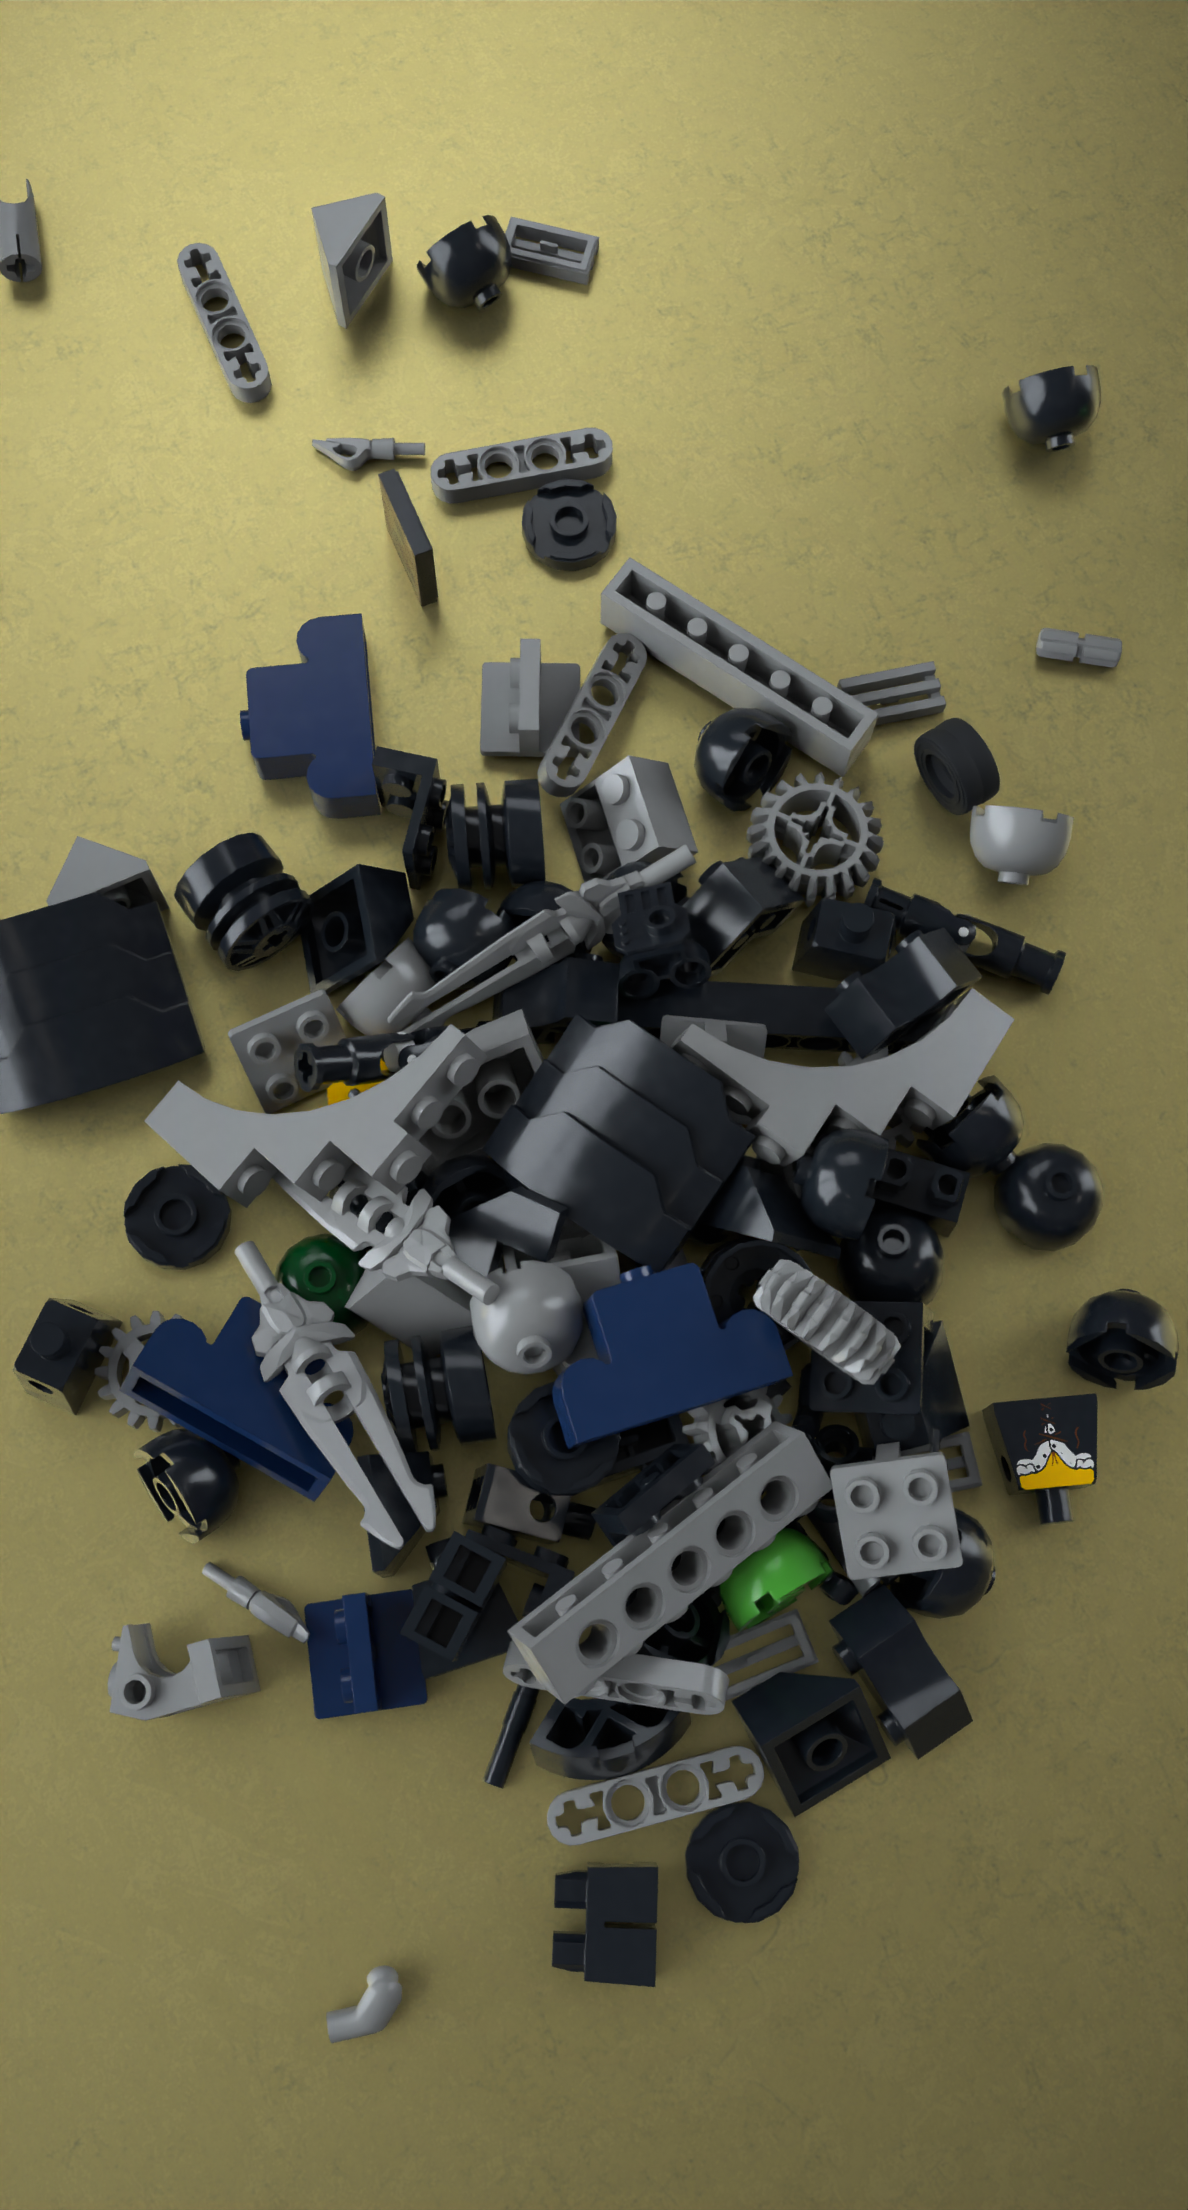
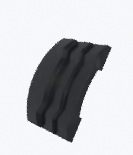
M93 892L0 920V1114L19 1111L97 1090L159 1070L205 1052V1045L157 900L127 908L97 892Z
M576 1014L549 1057L544 1059L516 1104H511L483 1147V1150L532 1192L568 1207L566 1217L643 1266L651 1265L653 1272L657 1273L670 1267L757 1136L730 1118L722 1081L669 1047L632 1020H626L597 1027L580 1014Z

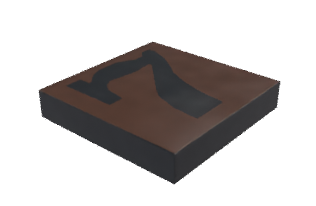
M394 468L380 473L378 476L389 535L421 607L437 602V581L433 548L399 472L395 471Z

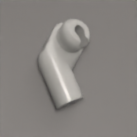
M385 1965L375 1967L367 1975L369 1987L364 1992L358 2005L327 2012V2028L331 2043L375 2034L387 2026L402 2000V1986L398 1983V1973L394 1968Z

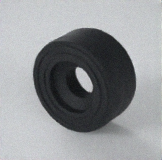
M959 718L948 719L934 729L922 734L915 741V760L926 786L936 800L952 814H966L973 809V806L985 803L998 793L1000 777L993 755L982 737L966 721Z

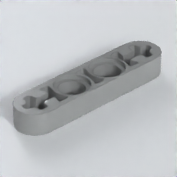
M190 244L183 248L177 259L183 285L230 391L235 398L242 402H259L269 394L272 386L264 355L218 253L207 244ZM202 264L203 268L207 270L209 280L202 283L201 277L195 268L196 265ZM221 297L228 300L227 306L220 311L214 312L204 308L205 303L211 298ZM228 334H240L245 338L244 342L236 348H226L220 344L221 340ZM247 362L248 369L256 380L247 383V380L242 377L240 365Z
M583 428L446 453L439 456L431 466L432 490L441 501L461 503L538 489L546 483L564 478L577 480L597 478L604 475L612 465V440L603 430ZM593 448L598 457L590 458L585 449ZM566 451H571L573 463L566 464ZM549 453L557 458L558 463L551 469H540L532 461L539 454ZM494 462H504L512 468L511 473L503 478L490 476L486 469ZM471 468H478L477 481H473ZM455 473L458 483L449 484L446 474Z
M619 633L608 640L594 662L542 759L537 772L538 781L542 788L550 795L568 797L574 794L591 770L646 664V649L635 636L628 633ZM622 652L628 657L626 665L617 675L611 672L618 660L619 653ZM594 686L607 688L614 696V704L611 706L599 704L593 698L591 688ZM582 723L587 725L594 733V742L584 744L575 739L571 731L572 724ZM568 754L575 759L567 771L566 779L563 780L556 774L558 773L559 765Z
M510 1641L503 1667L505 1677L521 1686L546 1690L540 1685L514 1641ZM634 1654L625 1660L618 1661L597 1679L595 1686L589 1692L582 1696L694 1714L714 1715L724 1710L729 1678L727 1674L713 1666Z
M740 1745L724 1747L636 1771L625 1776L564 1791L557 1795L550 1803L547 1812V1825L552 1836L560 1843L569 1846L585 1844L745 1800L755 1795L761 1788L764 1779V1766L759 1756L751 1749ZM738 1755L741 1763H751L753 1774L745 1777L746 1787L737 1789L733 1781L716 1783L715 1786L720 1792V1796L709 1799V1781L700 1767L702 1763L712 1761L711 1770L713 1774L729 1769V1758ZM678 1770L692 1772L699 1782L697 1797L692 1802L684 1805L674 1803L667 1794L666 1785L668 1779ZM623 1785L637 1787L644 1796L645 1805L643 1811L634 1819L625 1820L619 1818L611 1807L613 1793ZM598 1791L603 1792V1811L611 1824L609 1827L598 1829V1816L583 1820L581 1822L582 1832L578 1834H571L568 1826H558L556 1817L564 1813L565 1802L574 1800L577 1809L590 1808L595 1806L590 1794Z

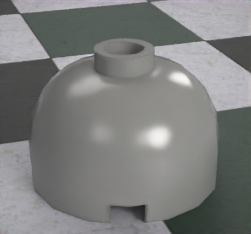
M985 805V809L979 806H973L970 823V843L975 857L983 867L999 872L998 882L1028 885L1030 876L1048 874L1057 868L1066 856L1071 840L1074 817L1058 813L1057 819L1043 818V810Z
M408 937L348 995L336 1010L353 1027L365 1035L401 1032L431 1014L432 1011L428 1006L394 1026L389 1025L387 1018L411 991L424 992L437 983L434 982L429 974L431 967L421 957L413 945V941Z
M535 1260L521 1261V1269L511 1270L503 1274L501 1267L486 1276L500 1287L499 1295L492 1304L485 1305L473 1296L470 1301L473 1333L483 1353L490 1361L504 1370L524 1375L542 1373L560 1365L572 1354L583 1331L582 1301L570 1274L554 1264Z

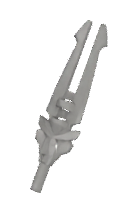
M685 844L640 872L634 871L611 880L594 878L582 883L579 891H569L556 897L554 900L561 907L560 909L555 911L549 909L542 910L495 941L430 989L424 992L411 991L387 1018L389 1025L394 1026L511 955L515 954L518 961L401 1032L410 1034L425 1028L443 1026L445 1021L451 1016L492 997L574 953L576 945L583 940L587 950H590L602 941L605 933L613 934L612 923L621 915L618 893L661 884L695 864V858ZM544 936H548L549 942L546 941Z
M355 1162L345 1172L342 1179L345 1183L338 1189L333 1200L325 1196L320 1202L295 1185L279 1170L272 1177L315 1220L352 1251H359L368 1246L373 1247L359 1261L360 1267L370 1271L382 1269L385 1277L398 1282L412 1276H434L444 1280L449 1279L485 1305L492 1304L499 1295L500 1287L461 1261L455 1254L454 1246L448 1235L451 1219L440 1206L433 1207V1198L425 1189H420L410 1206L405 1204L408 1194L406 1186L396 1195L370 1176ZM363 1194L367 1197L368 1203L359 1215H354L350 1212L351 1201L357 1195ZM384 1212H390L393 1214L394 1219L388 1223L385 1232L381 1233L376 1230V1223Z
M253 1241L240 1244L235 1249V1255L260 1296V1325L252 1336V1343L256 1356L264 1357L260 1365L263 1381L265 1383L269 1382L285 1369L288 1378L283 1383L279 1392L304 1430L364 1506L365 1514L360 1522L361 1527L387 1545L398 1550L403 1548L404 1541L336 1426L337 1423L347 1419L354 1413L357 1415L426 1532H433L436 1527V1509L432 1484L425 1485L414 1479L380 1399L356 1353L353 1351H338L333 1346L354 1339L355 1334L345 1324L333 1322L335 1314L325 1302L307 1301L296 1293L290 1292L282 1283H278ZM313 1360H324L325 1365L319 1372L313 1375L305 1373V1368ZM337 1390L343 1392L344 1396L337 1404L328 1407L323 1404L324 1399L332 1392Z

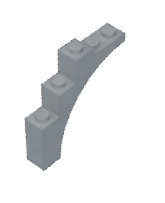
M972 988L950 1003L930 1030L912 1045L888 1057L851 1066L805 1067L769 1061L731 1047L694 1024L686 1028L670 1047L722 1081L728 1109L736 1114L747 1115L751 1118L746 1129L757 1136L752 1143L753 1151L761 1159L771 1164H780L785 1168L805 1154L824 1123L829 1126L828 1130L830 1133L850 1128L868 1131L880 1136L899 1106L903 1108L904 1115L910 1121L917 1125L928 1127L931 1130L955 1118L1013 1023L1014 1018Z
M450 1024L421 1055L390 1078L341 1102L311 1111L281 1114L240 1111L205 1099L178 1080L144 1122L219 1191L246 1208L256 1196L260 1195L267 1188L271 1178L278 1170L295 1185L321 1202L328 1192L342 1181L345 1172L353 1162L397 1195L407 1183L416 1178L422 1168V1164L432 1154L429 1149L419 1142V1139L440 1120L444 1109L463 1086H466L475 1078L479 1067L488 1056L463 1032Z

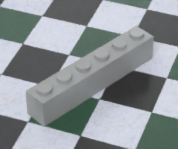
M629 557L602 591L601 624L617 634L628 633L635 636L642 642L648 654L733 708H757L770 714L791 730L792 737L786 735V742L841 777L845 776L869 743L878 717L877 712Z

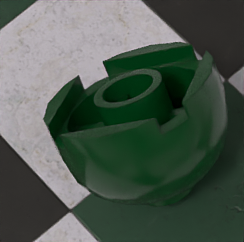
M320 1234L306 1237L286 1251L276 1267L274 1277L278 1283H282L290 1292L296 1293L307 1301L325 1302L335 1314L333 1322L345 1324L354 1334L366 1328L369 1323L345 1308L347 1301L366 1270L358 1264L367 1253L365 1249L354 1252L334 1235Z

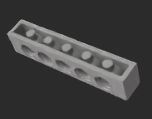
M774 1421L703 1477V1483L697 1490L682 1499L673 1500L659 1511L662 1517L651 1529L638 1536H627L511 1627L507 1632L540 1685L563 1704H567L571 1699L586 1694L595 1686L597 1679L618 1661L625 1660L636 1654L642 1647L644 1640L664 1624L679 1619L687 1611L688 1605L709 1588L718 1586L726 1581L738 1564L753 1552L768 1547L774 1541L776 1534L795 1518L811 1512L817 1506L819 1499L832 1489V1484L804 1432ZM768 1484L767 1492L761 1500V1493L764 1487ZM725 1518L722 1531L716 1535L720 1522ZM681 1554L680 1563L671 1571L675 1558ZM637 1589L634 1601L626 1607L629 1595ZM592 1625L588 1638L579 1644L583 1631Z

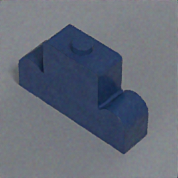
M362 614L325 616L310 619L301 626L297 633L296 642L302 663L250 668L246 672L248 710L240 711L243 740H250L251 754L261 779L272 780L306 776L314 806L320 814L333 819L381 815L380 799L372 768L376 749L367 642Z
M688 1263L657 1273H653L651 1265H647L620 1274V1284L595 1291L583 1303V1312L598 1359H580L568 1366L555 1380L552 1393L568 1449L777 1384L792 1377L793 1373L779 1331L773 1320L764 1312L755 1309L741 1310L718 1325L698 1265Z
M242 1297L213 1344L206 1342L207 1338L202 1329L193 1322L185 1319H170L162 1322L155 1329L133 1363L119 1391L315 1502L332 1480L336 1471L304 1430L279 1392L283 1383L288 1378L285 1369L269 1382L265 1383L263 1381L260 1365L264 1357L256 1356L252 1343V1336L260 1325L261 1303L250 1297ZM313 1360L305 1368V1373L313 1375L319 1372L325 1365L324 1360ZM323 1403L327 1407L334 1405L331 1403ZM350 1417L336 1424L348 1446L354 1434L353 1423Z

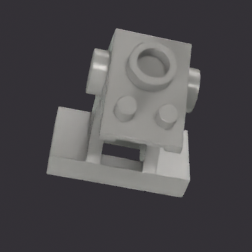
M150 1623L123 1626L121 1637L115 1636L112 1641V1650L119 1653L118 1660L113 1665L108 1678V1694L112 1697L110 1713L146 1721L168 1717L261 1691L249 1635L209 1638L188 1644L190 1662L184 1670L174 1673L168 1670L159 1660Z

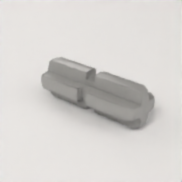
M1052 628L1041 629L1036 643V654L1040 657L1072 662L1074 657H1078L1079 663L1111 668L1117 666L1122 653V641L1118 638L1085 634L1084 638H1079L1078 632Z

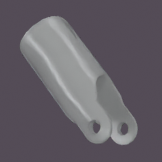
M26 179L27 199L25 202L6 203L0 200V271L7 279L21 282L19 263H21L23 282L36 279L42 271L35 201L28 179Z

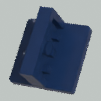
M412 1589L372 1595L365 1592L343 1595L342 1599L310 1603L305 1606V1623L310 1632L307 1643L314 1714L317 1719L421 1705L428 1701L426 1679H424L421 1669L419 1644L400 1634L414 1607Z

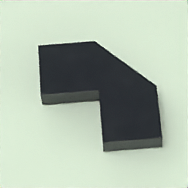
M519 1186L452 1217L448 1235L458 1258L486 1277L490 1272L497 1269L504 1244L545 1263L552 1259L557 1249L568 1207Z

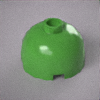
M784 1527L776 1534L774 1541L768 1547L753 1552L733 1569L730 1577L719 1585V1595L726 1612L737 1630L741 1632L745 1627L750 1629L796 1602V1597L806 1590L805 1584H808L810 1589L813 1590L830 1577L834 1570L823 1552L810 1537L796 1529Z

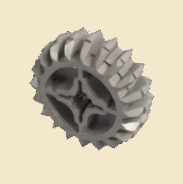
M822 772L815 776L814 783H808L806 778L800 773L795 777L794 788L784 780H781L776 786V794L766 791L761 798L760 805L762 807H756L752 811L750 821L753 825L748 827L746 835L748 842L752 843L748 849V858L765 856L762 862L768 865L773 864L777 868L775 871L776 877L783 878L785 876L790 882L789 887L791 890L805 895L804 901L808 908L814 905L816 896L821 895L822 899L830 898L835 900L837 892L845 899H848L854 893V885L863 888L870 878L868 872H873L877 869L880 859L876 854L881 852L884 842L883 838L877 835L882 827L881 819L870 817L874 810L873 802L858 803L861 794L859 786L851 789L849 792H845L842 790L844 783L842 777L836 779L832 786L824 784L825 778ZM802 811H815L810 815L796 814ZM833 817L845 826L852 841L847 839L848 834L837 829L833 823ZM819 827H823L820 839L817 843H814L811 852L806 853L812 836L816 835ZM776 838L783 840L782 845L794 852L797 858L796 863L787 858L781 851ZM819 864H829L835 866L833 868L824 870L813 869L815 866Z
M780 1259L771 1270L768 1269L758 1283L760 1286L752 1298L755 1306L761 1312H764L783 1329L861 1384L874 1385L882 1374L885 1375L895 1360L893 1358L901 1348L898 1338L894 1333L855 1302L791 1260Z

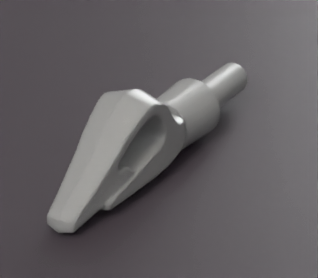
M327 438L325 441L312 440L314 448L350 471L360 469L367 460H395V455H425V443H395L394 438L372 440L363 438ZM341 454L351 455L352 457H344Z
M211 1562L205 1565L202 1574L226 1589L227 1598L250 1610L259 1620L288 1638L291 1636L303 1644L309 1639V1630L289 1600L266 1591H261L243 1576H238L235 1579Z

